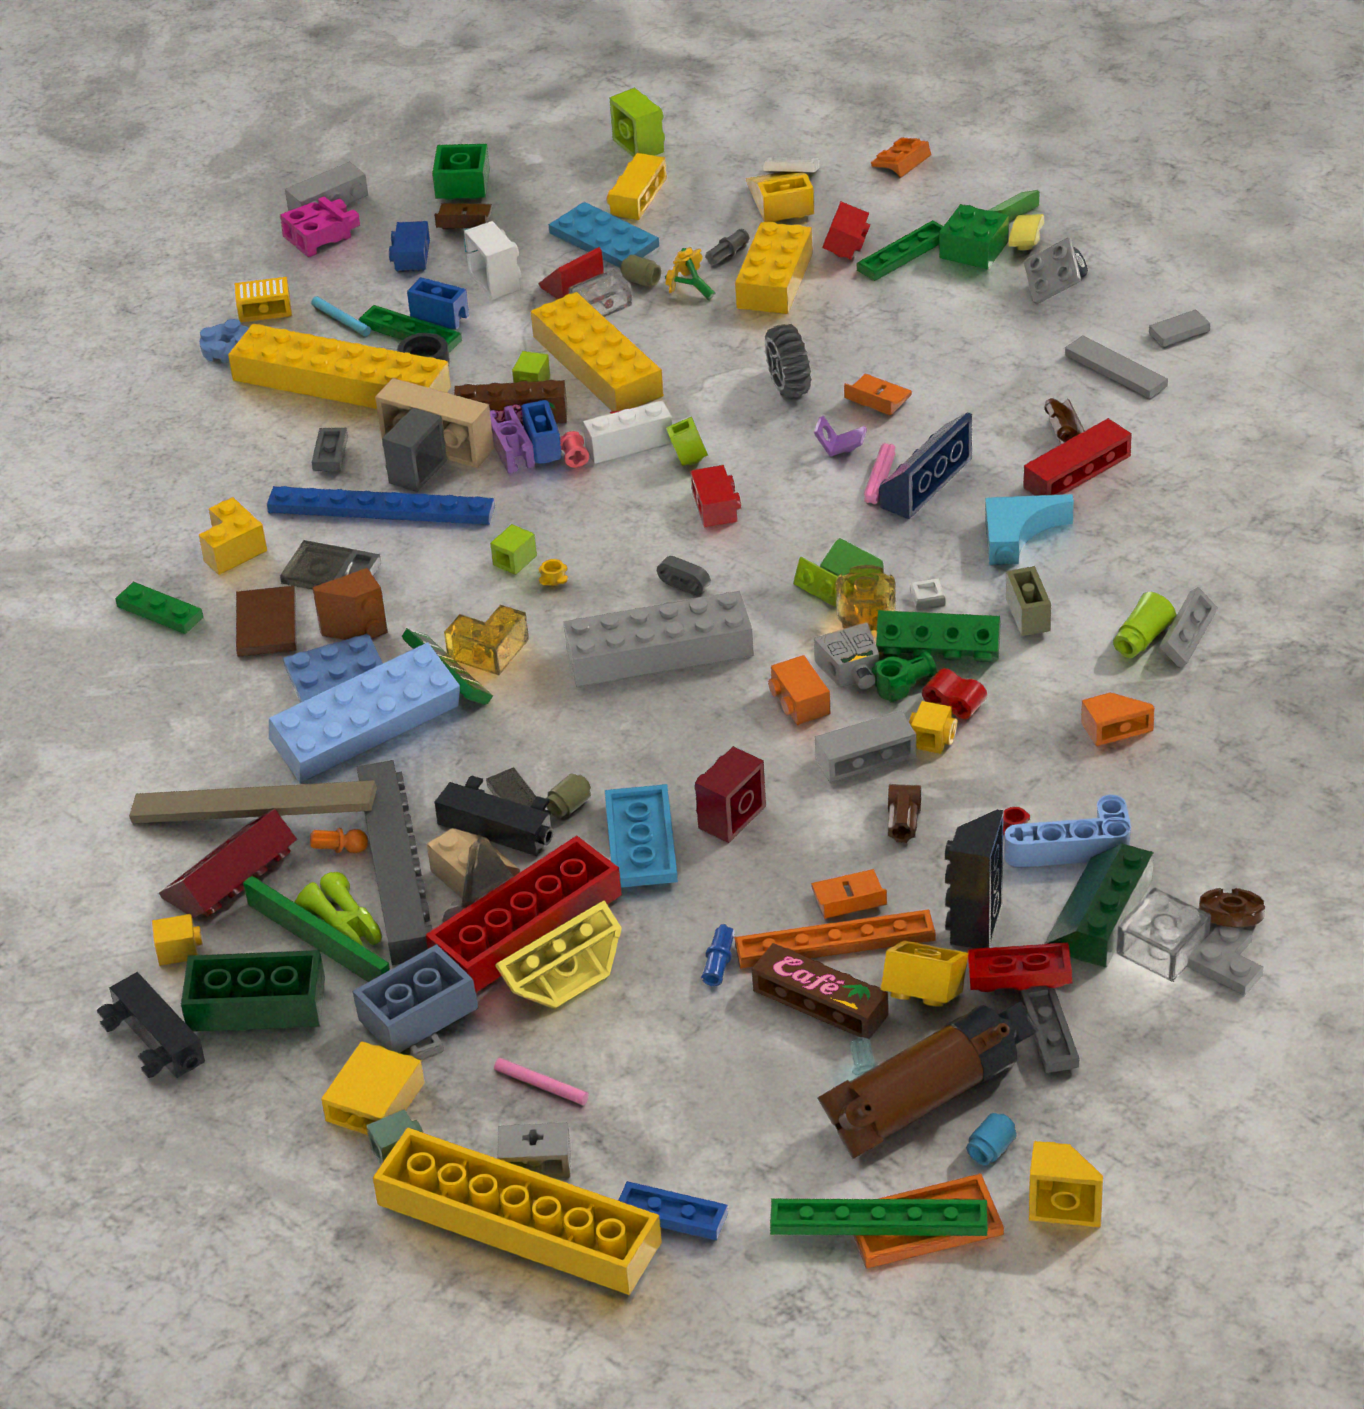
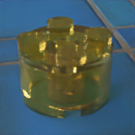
M858 565L850 568V573L843 577L842 574L838 576L836 580V614L842 623L843 629L867 622L871 631H877L878 610L896 611L895 579L891 574L890 577L886 575L883 568L874 565Z

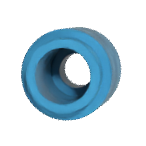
M989 1114L969 1137L966 1150L970 1157L981 1165L995 1162L1017 1137L1014 1122L1004 1114Z

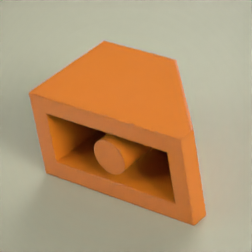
M1110 692L1082 700L1081 724L1095 746H1100L1153 731L1155 708L1150 703Z

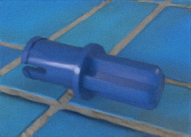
M721 924L715 930L712 944L705 953L707 961L701 978H703L702 981L710 986L722 984L726 964L732 958L730 949L735 931L726 924Z

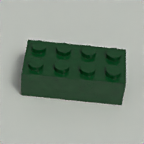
M320 950L188 955L181 999L185 1023L193 1032L320 1027L325 983Z

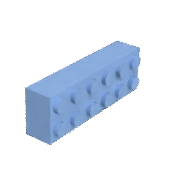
M427 642L270 717L269 740L299 783H302L458 707L460 685Z

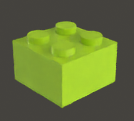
M635 87L609 97L613 141L633 158L637 153L654 156L663 153L665 134L662 127V120L664 118L662 109Z

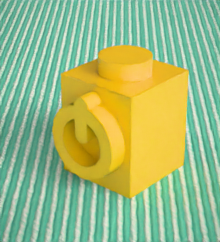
M921 701L917 712H912L909 724L916 733V749L941 754L945 744L951 745L953 743L958 720L952 718V708L950 706Z

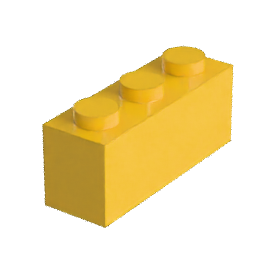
M637 153L632 161L628 162L626 170L618 177L617 183L607 194V204L610 205L611 215L640 220L667 179L665 157Z

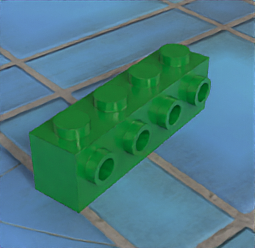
M878 610L876 647L878 652H883L885 657H901V653L913 654V657L917 658L920 653L927 651L931 655H943V659L961 660L962 656L974 657L975 661L990 662L992 658H999L1001 620L1000 616Z

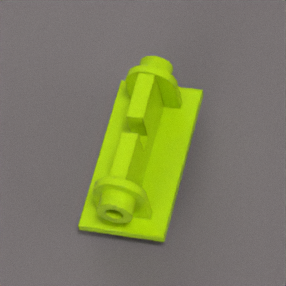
M803 557L799 558L793 581L794 585L835 608H839L842 598H849L852 595L853 588L850 582L835 576Z

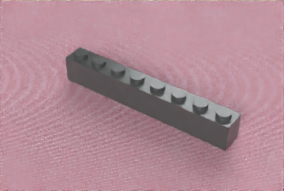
M394 760L356 767L359 781L374 780L377 787L372 811H364L391 963L392 965H398L428 949L425 934L433 929L432 925L425 926V922L431 920L428 903H421V899H426L423 879H416V877L422 876L419 857L412 858V855L418 853L415 836H408V833H413L411 815H404V812L409 811L406 792L400 793L401 790H405L402 771L396 772Z

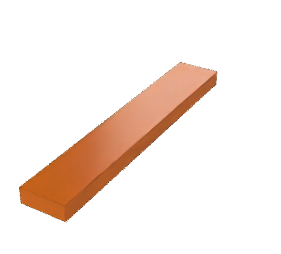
M927 909L734 937L741 969L753 967L772 943L789 948L811 959L893 947L904 940L916 943L936 941V932L930 910Z

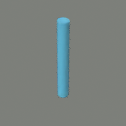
M315 296L312 299V306L365 337L371 333L369 326L320 297Z

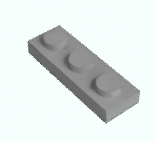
M1199 587L1190 591L1159 646L1178 668L1189 662L1218 609Z

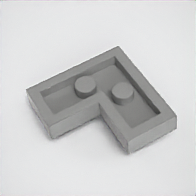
M1217 925L1188 957L1187 963L1188 968L1244 996L1263 976L1264 968L1240 955L1252 942L1253 932L1243 927Z

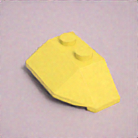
M602 901L498 962L495 966L513 994L555 1009L610 975L622 927L606 902Z

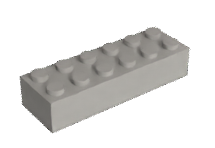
M740 591L725 592L712 596L563 621L566 650L576 687L754 656L752 626Z

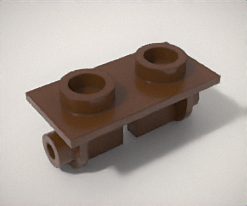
M1053 398L1046 400L1044 410L1050 415L1048 418L1061 444L1085 431L1068 398L1063 403Z

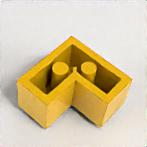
M234 497L208 509L212 528L198 535L203 560L218 575L267 551L263 524Z

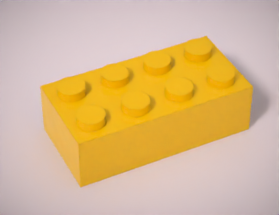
M775 222L760 223L735 281L737 309L789 314L813 254L812 227H804L797 224H777Z

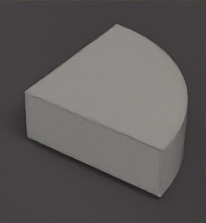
M436 1032L410 1046V1055L418 1060L444 1051L443 1044Z

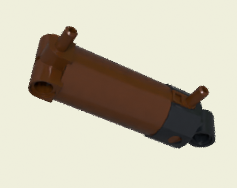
M1021 1001L999 1014L985 1005L977 1006L968 1014L947 1023L939 1031L851 1081L846 1080L817 1099L832 1125H835L837 1133L852 1159H855L883 1142V1139L974 1086L987 1082L999 1072L1014 1066L1017 1062L1016 1044L1039 1030Z

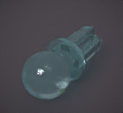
M859 1037L850 1042L854 1062L852 1073L854 1075H862L879 1065L877 1062H874L869 1039Z

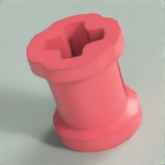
M570 431L560 437L561 450L565 452L564 460L566 464L572 468L585 465L589 460V452L583 446V436L576 431Z

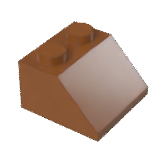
M368 568L312 587L319 630L322 636L347 640L355 636L367 634L372 639L388 633L382 590Z

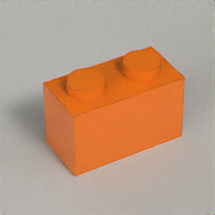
M805 655L771 665V679L768 680L770 692L774 697L777 696L779 698L784 713L790 715L797 725L831 714L830 691Z

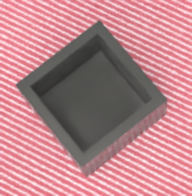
M412 408L382 439L386 461L385 467L390 484L418 492L447 461L442 417Z

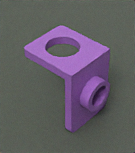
M824 416L819 417L814 430L815 436L830 457L843 452L849 453L860 447L867 432V428L862 426L837 435ZM823 428L828 434V441L823 435Z

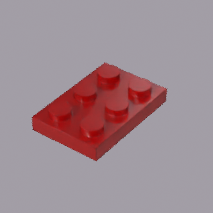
M1068 943L968 949L970 990L993 992L999 988L1026 990L1031 986L1046 985L1050 988H1059L1065 984H1073Z

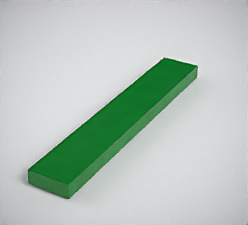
M251 876L243 882L249 906L317 950H320V952L365 981L370 982L390 970L389 962L257 878Z
M771 1198L770 1235L987 1236L988 1231L987 1200Z

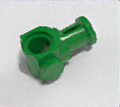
M925 651L920 653L919 657L909 661L898 657H888L876 662L872 668V673L875 676L877 693L882 699L888 700L890 703L907 697L910 688L915 686L917 680L924 677H933L937 673V667L931 654Z

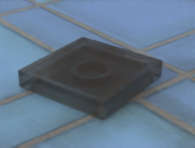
M303 540L281 573V584L313 590L312 587L332 581L353 549Z

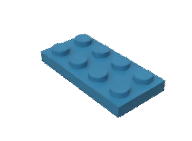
M586 202L579 204L548 224L550 234L584 251L590 252L600 247L603 260L619 268L622 261L629 255L643 258L660 246L659 237Z
M667 784L605 790L611 862L619 867L621 888L678 882Z

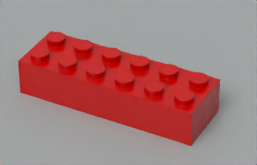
M576 835L425 934L427 948L429 949L437 944L473 979L475 992L477 993L502 976L495 966L498 962L598 903L605 901L608 905L620 897L622 892L619 867Z

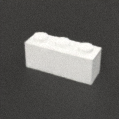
M658 401L583 421L585 447L594 464L671 444L672 442L666 427L672 425V416L664 402Z

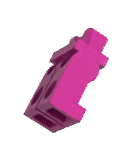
M325 196L319 198L318 203L312 202L280 214L283 237L308 258L317 254V247L329 242L336 243L342 239L347 240L351 238L350 230L360 226L359 214L354 209L347 212V206L343 200L337 199L331 202Z

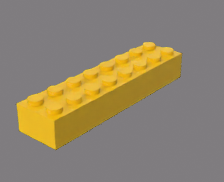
M252 324L228 354L233 381L377 409V394L392 378L448 393L451 388L448 361L362 345L360 343L341 341L334 338L314 336L287 329H278L261 324Z
M408 1127L373 1176L376 1200L379 1206L627 1295L631 1294L662 1243L658 1214Z

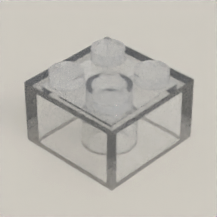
M1154 887L1117 926L1116 954L1174 982L1187 967L1188 957L1210 934L1211 915Z

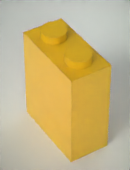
M361 1041L321 1098L325 1121L368 1135L366 1125L403 1109L406 1111L425 1084L421 1060L411 1055H403L388 1050L380 1045H372Z

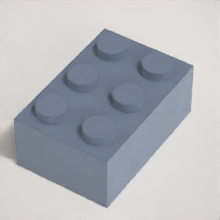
M437 944L352 991L358 1020L388 1050L397 1053L402 1052L478 1009L473 979Z

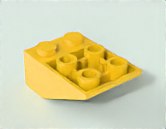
M778 172L746 178L748 188L764 222H778L784 219L802 218L806 215L814 214V188L807 174L803 172Z

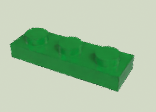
M134 581L115 598L117 607L183 634L189 632L204 618L201 608Z

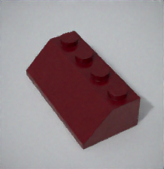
M273 809L250 821L158 894L162 899L182 912L191 914L192 918L203 913L208 917L222 907L220 900L226 895L232 898L244 889L243 882L251 876L258 878L268 870L266 864L274 859L275 862H278L291 852L289 846L297 838L276 809Z

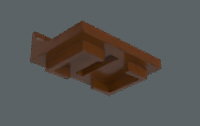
M441 203L439 213L434 214L436 228H473L488 223L492 204Z

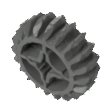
M781 324L768 329L765 334L764 352L771 379L777 390L780 391V395H784L786 398H796L808 393L812 380L810 376V361L808 360L805 343L802 341L798 329L792 324Z

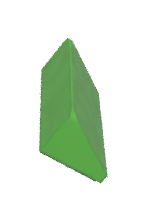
M1039 190L1021 192L988 211L992 210L1009 215V222H1011L1018 215H1023L1039 206L1040 192Z
M841 538L833 544L820 564L821 568L850 582L852 586L864 592L884 577V563L881 559Z

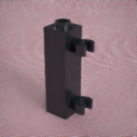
M472 775L468 778L465 786L449 782L434 801L438 825L480 835L487 841L534 856H538L543 847L549 845L553 837V828L550 822L551 811L545 810L550 802L549 799L537 796L531 807L487 794L485 790L479 789L483 783V778Z
M138 971L109 987L113 1004H104L97 1009V1013L103 1019L100 1021V1025L106 1032L115 1030L124 1020L149 1047L148 1050L138 1055V1059L144 1064L141 1067V1071L148 1078L156 1076L164 1066L178 1078L205 1062L200 1038Z

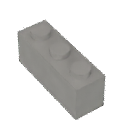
M349 161L285 189L288 211L312 202L318 203V199L324 196L331 202L341 199L346 205L368 196L366 175Z
M902 711L815 736V759L829 783L916 757V733Z

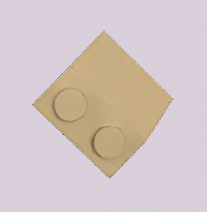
M452 828L427 843L431 872L468 904H471L520 873V869L480 835Z

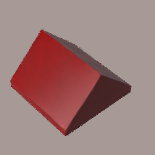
M598 247L557 268L538 283L540 288L556 299H560L575 292L581 295L604 283L601 248Z

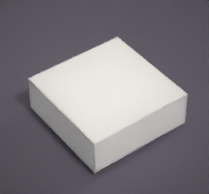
M939 578L910 583V593L916 610L946 605V597Z

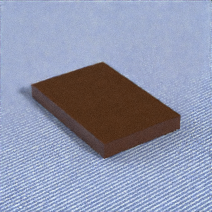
M294 585L236 591L237 657L297 650L296 592Z

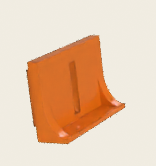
M901 137L888 150H883L876 155L877 158L871 161V166L889 168L901 178L931 156L929 142L921 141L917 138Z
M866 373L853 385L844 384V398L888 415H892L912 395V391Z
M874 869L811 883L824 919L887 905V890L882 889ZM844 886H849L852 893L851 897L847 896Z

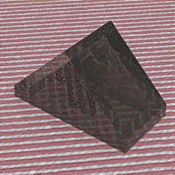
M480 837L469 847L461 903L463 908L470 906L513 877L487 838Z

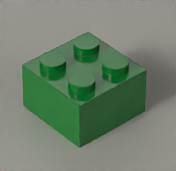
M487 144L437 145L432 171L435 199L486 198L490 173Z
M960 204L939 232V258L989 269L1009 242V215Z

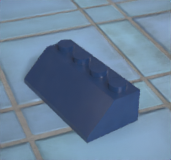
M967 412L943 425L919 449H916L910 458L903 464H900L892 475L882 481L879 487L880 508L910 519L972 460L971 413Z

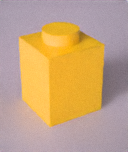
M191 914L152 920L154 946L159 966L186 962L188 955H198L197 946L203 945L200 926L194 927Z

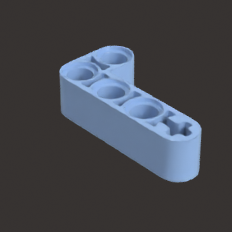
M1109 794L1098 800L1097 818L1012 825L1005 831L1004 859L1010 866L1020 868L1087 863L1091 857L1122 843L1130 845L1131 824L1126 802L1120 796Z

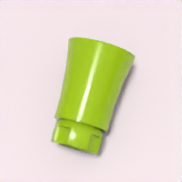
M1143 593L1136 607L1119 628L1118 634L1113 639L1115 649L1124 657L1134 658L1173 623L1177 616L1175 608L1168 599L1158 593Z

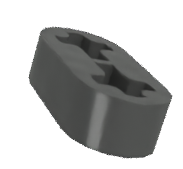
M667 556L657 566V575L664 583L693 595H700L711 583L710 576L704 568L675 556Z

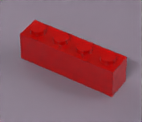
M1109 418L1025 464L1023 488L1034 496L1063 495L1130 457L1132 433Z

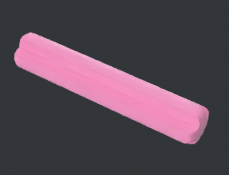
M884 443L880 447L864 492V501L867 504H877L880 500V484L884 479H887L896 454V447L893 444L888 445Z

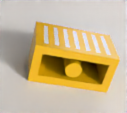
M287 276L234 283L235 300L240 323L292 316Z

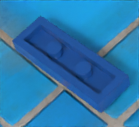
M629 1181L626 1182L618 1199L620 1202L658 1214L661 1228L716 1241L728 1216L727 1204Z

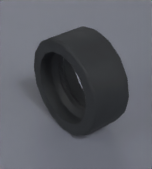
M414 334L402 340L397 347L398 352H406L413 355L434 354L431 357L448 361L449 366L448 344L443 337L437 334Z

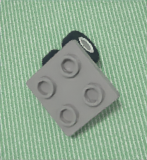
M1065 238L1024 261L1032 300L1035 304H1039L1079 283L1081 278L1088 273L1084 257L1077 248L1073 247L1072 240L1069 238Z

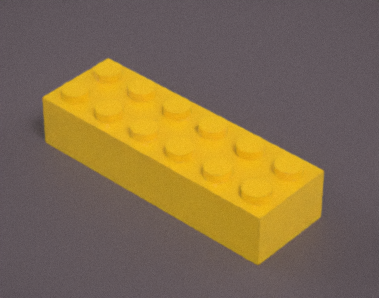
M577 292L531 310L533 337L611 411L636 408L664 396L662 369Z

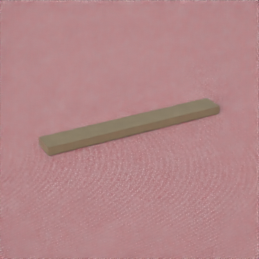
M371 780L136 793L129 817L132 824L260 817L273 809H276L280 816L372 811L377 787L375 781Z

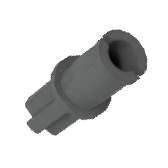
M738 229L731 236L720 239L717 246L706 252L705 258L708 260V263L710 265L717 264L727 256H734L736 250L749 243L750 237L744 229Z

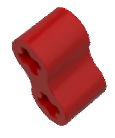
M946 668L940 669L923 687L921 692L925 702L950 706L952 713L961 719L970 718L988 696L987 690L980 682L974 679H963L955 672Z

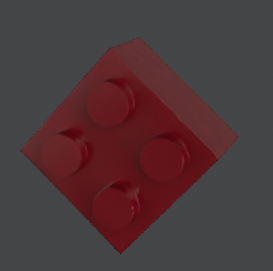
M732 746L724 755L718 757L711 768L697 778L694 789L696 793L698 829L730 843L766 807L764 760Z

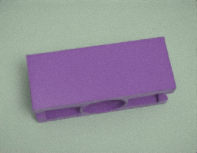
M512 405L504 407L505 421L497 423L494 418L497 417L495 410H491L490 417L494 447L508 474L518 471V466L514 460L518 456H523L527 469L535 467L533 444Z

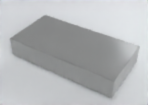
M1196 309L1149 325V334L1162 347L1210 331V322Z

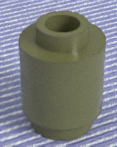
M629 255L622 261L620 267L624 280L647 287L650 285L655 286L661 277L660 265H657L655 261L636 255Z
M569 774L548 792L546 799H549L550 802L546 808L556 818L560 819L564 815L569 816L591 797L589 782L582 775Z

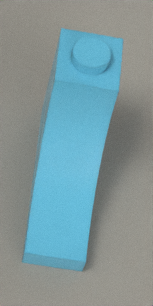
M1073 494L985 498V525L989 565L1019 564L1020 552L1033 536L1052 527L1073 524Z

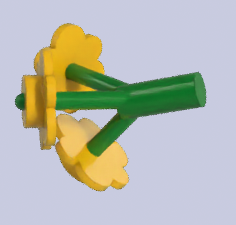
M691 247L682 248L677 253L673 261L675 266H673L672 270L669 269L667 275H665V285L669 286V293L675 291L676 282L693 285L707 300L714 297L716 293L698 276L696 271L701 267L700 262L703 259L700 253L701 248L692 250ZM678 272H681L683 276H689L691 274L693 278L688 279L678 277Z

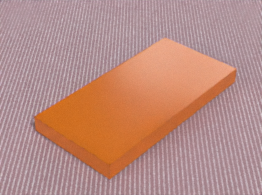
M980 1173L878 1199L987 1200V1236L853 1235L865 1268L868 1269L1004 1235V1226Z

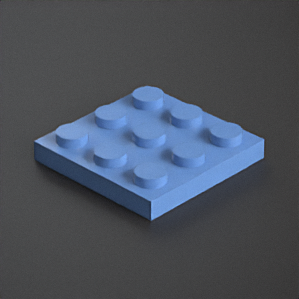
M367 634L283 657L284 667L300 703L383 664L370 635Z

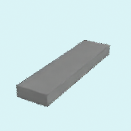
M1083 335L1065 347V356L1148 399H1151L1168 387V378Z

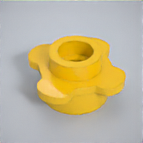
M558 559L546 560L539 567V573L541 574L539 583L551 586L566 583L568 581V576L565 575V572L568 570L567 565Z

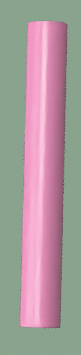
M498 1058L495 1062V1071L581 1105H585L588 1100V1092L502 1058Z

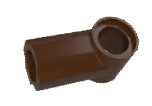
M889 784L888 836L895 839L898 843H907L911 838H915L917 814L921 812V785Z

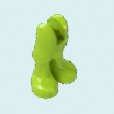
M329 872L321 877L320 888L315 882H311L298 894L294 903L313 915L318 914L327 924L363 946L360 939L362 936L371 945L381 942L382 933L379 925L365 907H359L349 893L350 883L343 873ZM330 902L337 903L343 911H336Z

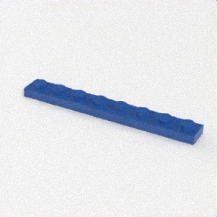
M273 486L267 502L268 513L490 525L495 509L494 498L480 496L466 497L428 495L423 493L409 494Z

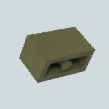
M1035 566L1006 571L1005 598L1021 636L1051 631V602Z

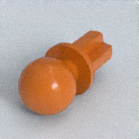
M337 828L336 831L313 830L310 834V846L313 849H332L336 853H341L342 848L345 847L350 853H360L368 846V836L360 829H351L346 834H343L342 828Z

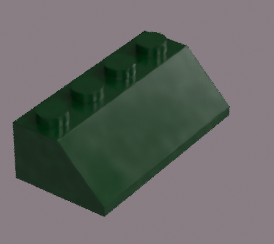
M1122 843L1091 857L1044 944L1068 943L1071 958L1107 968L1152 881L1154 852Z

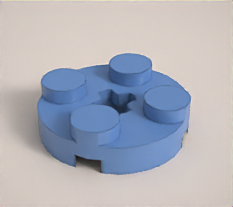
M229 319L223 324L203 328L200 331L201 338L199 341L203 357L209 361H213V358L221 359V363H230L228 354L249 328L241 325L238 319Z

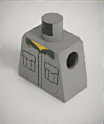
M867 622L814 638L815 662L839 687L857 683L860 689H868L874 684L875 676L872 673V668L879 661V654Z

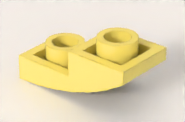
M1044 214L1018 215L1010 232L1009 247L1017 246V250L1032 249L1040 241L1039 230L1045 224Z

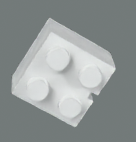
M493 221L464 230L466 251L470 253L467 254L469 274L484 292L493 300L520 290L519 279L521 278V271L517 265L519 250L516 243L511 242L507 238L504 230L499 229Z

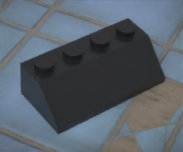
M994 810L957 827L953 841L948 840L946 843L945 860H949L950 864L946 868L945 884H950V887H948L946 892L945 907L950 908V911L948 910L945 930L950 931V945L975 949L990 948L1003 904L1004 810Z

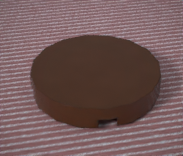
M1215 888L1200 896L1198 913L1205 920L1217 925L1249 927L1260 923L1264 919L1265 905L1264 900L1251 891L1235 888L1232 889V893H1223V889Z

